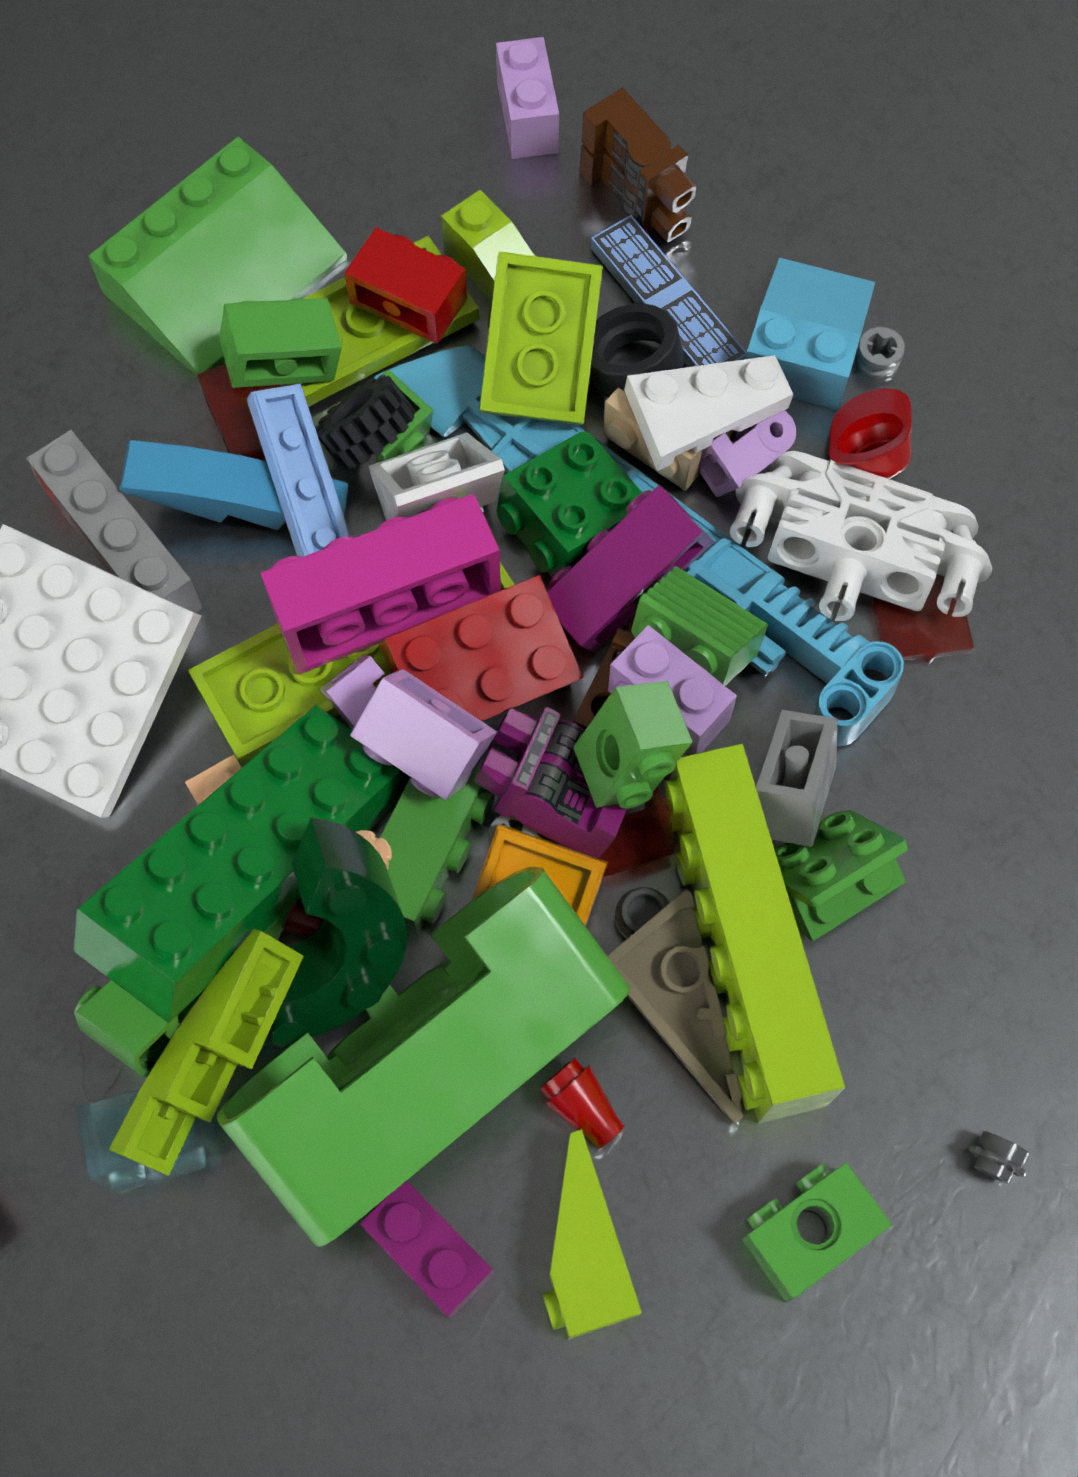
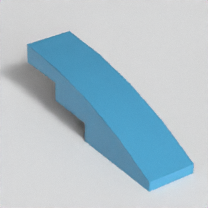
M130 440L127 444L119 492L220 523L227 515L278 530L286 522L267 461L181 445ZM332 479L344 515L348 483Z

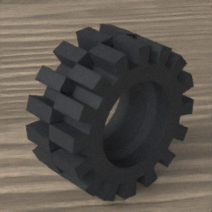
M380 375L377 379L372 378L368 380L365 386L360 384L354 388L353 393L349 396L346 394L339 399L340 403L337 406H332L327 411L328 415L321 417L318 422L319 425L315 429L318 439L342 469L347 467L351 469L356 467L359 462L361 464L368 462L373 454L378 456L384 451V446L388 443L392 445L398 440L397 435L404 433L409 428L408 423L414 420L415 416L413 414L416 412L389 375L387 377Z

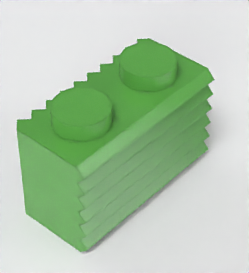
M675 566L673 571H669L666 577H662L659 583L656 582L653 588L650 587L646 594L643 593L638 603L631 632L635 638L649 625L726 686L758 655L768 624Z

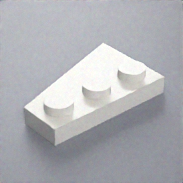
M775 355L627 376L624 389L657 471L673 464L674 457L690 449H693L696 453L711 446L713 439L732 429L740 432L788 409L793 397V392Z

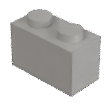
M787 710L781 711L756 786L772 840L809 847L813 846L836 769L837 718Z

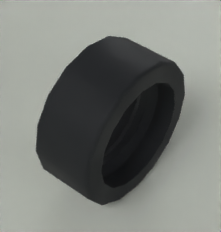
M634 303L617 307L601 315L596 320L590 379L600 394L609 398L617 388L624 391L627 376L683 367V348L677 323L667 311L655 305ZM652 341L661 345L651 356L637 363L619 365L606 361L616 349L628 343Z

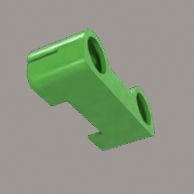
M527 867L507 876L481 893L429 935L449 961L430 969L399 994L389 985L382 994L380 1001L365 1010L369 1018L344 1037L330 1051L327 1057L309 1033L306 1032L249 1077L225 1101L218 1111L217 1120L219 1125L314 1246L326 1245L343 1234L618 1006L630 991L628 983L543 868Z

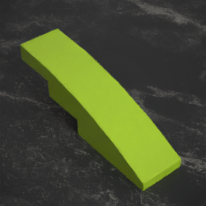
M253 929L215 975L173 1034L140 1088L109 1150L169 1176L195 1119L199 1118L211 1122L236 1066L253 1068L304 956L266 933Z

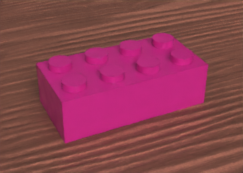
M474 493L460 499L457 497L442 499L435 503L430 510L409 518L402 516L391 518L383 522L376 530L355 538L352 536L337 538L327 544L324 549L304 557L290 556L276 562L271 569L260 573L275 619L298 674L380 644L387 637L501 591L500 550Z

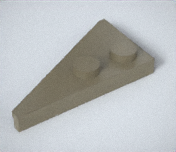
M686 889L607 956L630 986L627 997L731 1123L736 1124L744 1117L741 1102L742 1093L737 1073H734L727 1046L726 1028L716 988L712 985L710 977V964L706 947L702 944L693 908L695 907L693 895Z

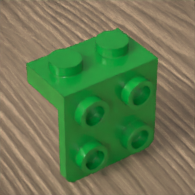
M579 432L503 475L496 512L503 528L510 534H516L527 547L535 566L544 573L548 572L553 578L563 568L567 566L574 567L580 561L583 549L589 545L597 534L607 528L613 529L628 515L626 511L630 503L643 492L592 434Z

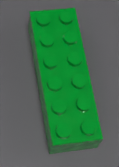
M317 705L313 706L77 908L74 952L166 1022L170 1023L209 985L253 929L265 932L301 897L292 862L310 818L313 817L338 823L355 832L360 830L370 831L393 809L403 771L394 765H384L369 757L363 749L364 745L350 736L353 731Z

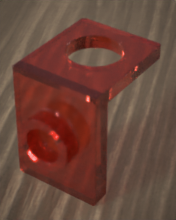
M658 786L652 792V798L645 802V809L623 817L616 838L599 858L608 862L603 877L674 854L671 811Z

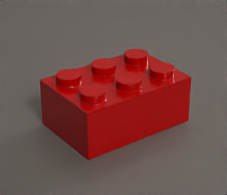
M540 575L387 637L379 645L391 674L404 669L480 721L489 719L509 710V708L517 707L583 678Z

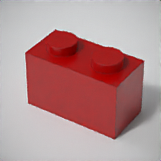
M377 227L344 272L349 302L436 344L439 343L467 300L466 270L464 267L460 266L449 256L431 253L416 246L403 235H392Z

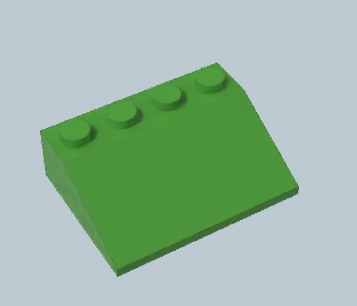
M237 137L92 252L88 258L102 293L200 380H204L225 362L219 339L224 303L279 301L301 298L347 259V255L274 166L241 138Z

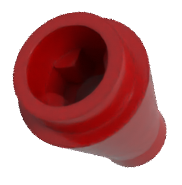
M576 1057L560 1068L539 1088L548 1099L544 1104L576 1130L582 1129L584 1136L598 1150L609 1143L625 1127L617 1117L590 1065L584 1068Z

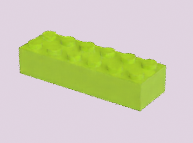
M743 743L681 757L676 762V768L672 771L671 780L664 782L666 798L661 799V810L667 831H677L681 851L675 853L676 865L682 884H691L695 895L696 905L693 908L701 939L707 938L712 960H709L712 985L716 988L717 995L722 994L728 1016H724L723 1020L727 1033L725 1037L729 1052L738 1050L744 1073L737 1075L742 1093L741 1101L745 1110L754 1109L758 1124L827 1107L845 1088V1084Z

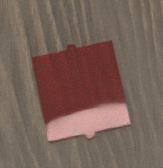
M936 574L935 582L921 611H914L871 596L880 642H886L894 646L901 653L903 661L924 659L925 662L931 663L935 657L972 653L974 650L967 615L963 617L952 616L956 599L952 598L947 614L943 613L937 606V598L941 593L945 576Z

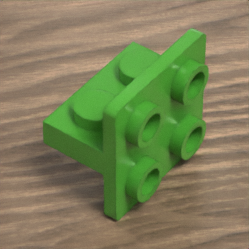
M845 810L830 814L820 822L812 847L787 842L775 849L794 917L802 934L815 941L906 883L896 860L898 856L909 849L905 838L852 810Z

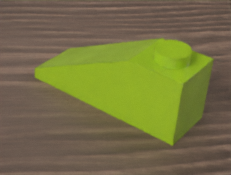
M478 190L441 215L444 253L465 268L466 276L491 302L498 251L535 256L513 222L481 190Z
M582 1129L570 1133L550 1271V1281L553 1289L542 1293L553 1330L565 1327L569 1340L642 1314Z

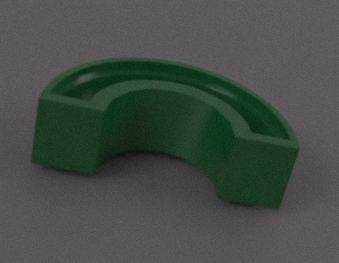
M311 817L293 859L292 866L306 914L324 918L325 921L315 933L302 942L289 947L304 957L263 1046L276 1045L287 1048L306 1032L311 1037H314L348 1022L380 1001L382 994L394 980L403 962L407 947L406 923L386 864L379 852L369 841L341 824Z

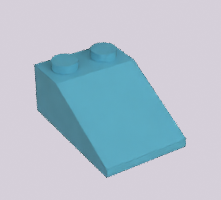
M779 258L759 311L746 359L775 355L793 392L792 399L839 411L875 282Z

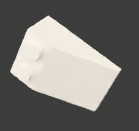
M468 433L368 466L386 521L400 516L409 518L430 510L435 503L449 497L460 499L473 493L483 512L484 505L496 502L505 471L502 459Z

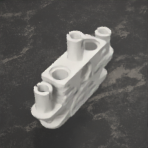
M797 451L784 452L771 463V472L751 475L741 482L743 485L740 488L736 489V497L741 506L735 521L730 527L732 539L741 545L746 529H751L746 546L756 547L762 543L765 537V530L770 518L779 520L780 522L768 554V560L828 581L825 593L819 603V609L823 615L830 619L835 602H839L840 607L835 621H846L852 618L860 592L914 611H921L935 582L936 574L945 576L941 593L937 598L938 608L947 614L951 600L955 598L956 604L952 616L963 617L972 610L977 583L987 580L992 573V565L988 554L973 540L974 536L978 533L979 526L975 515L968 508L932 496V493L848 465L837 464L833 460L827 461Z

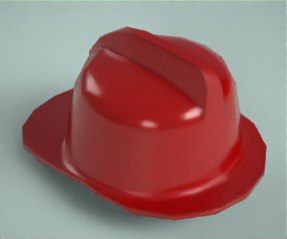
M883 388L865 392L844 404L834 415L830 427V459L837 464L848 465L887 479L901 473L909 466L913 455L911 443L912 405L909 396L897 389Z

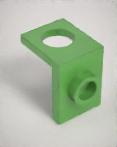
M389 369L382 375L386 377L389 375L416 413L413 414L415 416L414 420L408 423L409 428L404 433L397 435L398 440L392 445L388 443L383 447L384 451L376 456V463L422 448L427 441L425 436L430 432L433 409Z

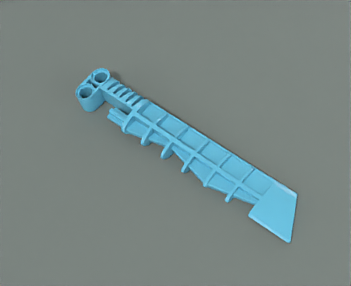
M471 345L440 351L389 369L433 409L432 429L443 437H447L466 422L481 442L502 459L507 473L577 433L587 432L577 425L479 413L485 355ZM382 372V373L376 375L374 378L377 379V378H378L380 375H382L384 372ZM597 440L642 492L647 490L653 491L658 486V484ZM673 496L714 541L684 571L768 624L758 655L749 664L766 677L768 673L771 674L778 667L779 661L787 653L820 678L827 685L819 696L814 715L834 718L828 712V709L842 707L848 710L853 718L846 721L838 720L837 746L841 747L851 744L878 716L895 694L904 668L901 653L894 646L886 642H869L860 634L852 637L847 633L848 625L844 622L836 625L831 621L832 614L829 619L815 609L816 601L812 598L804 601L799 597L800 589L795 586L788 589L783 585L785 579ZM868 669L878 670L886 676L887 680L873 681L867 678L863 671Z

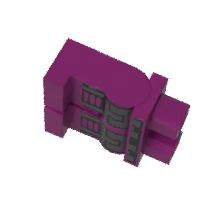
M545 707L538 720L509 708L493 741L518 753L519 756L517 760H514L490 748L474 782L500 797L495 806V812L507 818H510L513 814L522 824L558 844L599 859L616 838L627 809L621 808L619 804L603 807L595 806L573 748L585 730L576 723L559 720L561 714L548 707Z

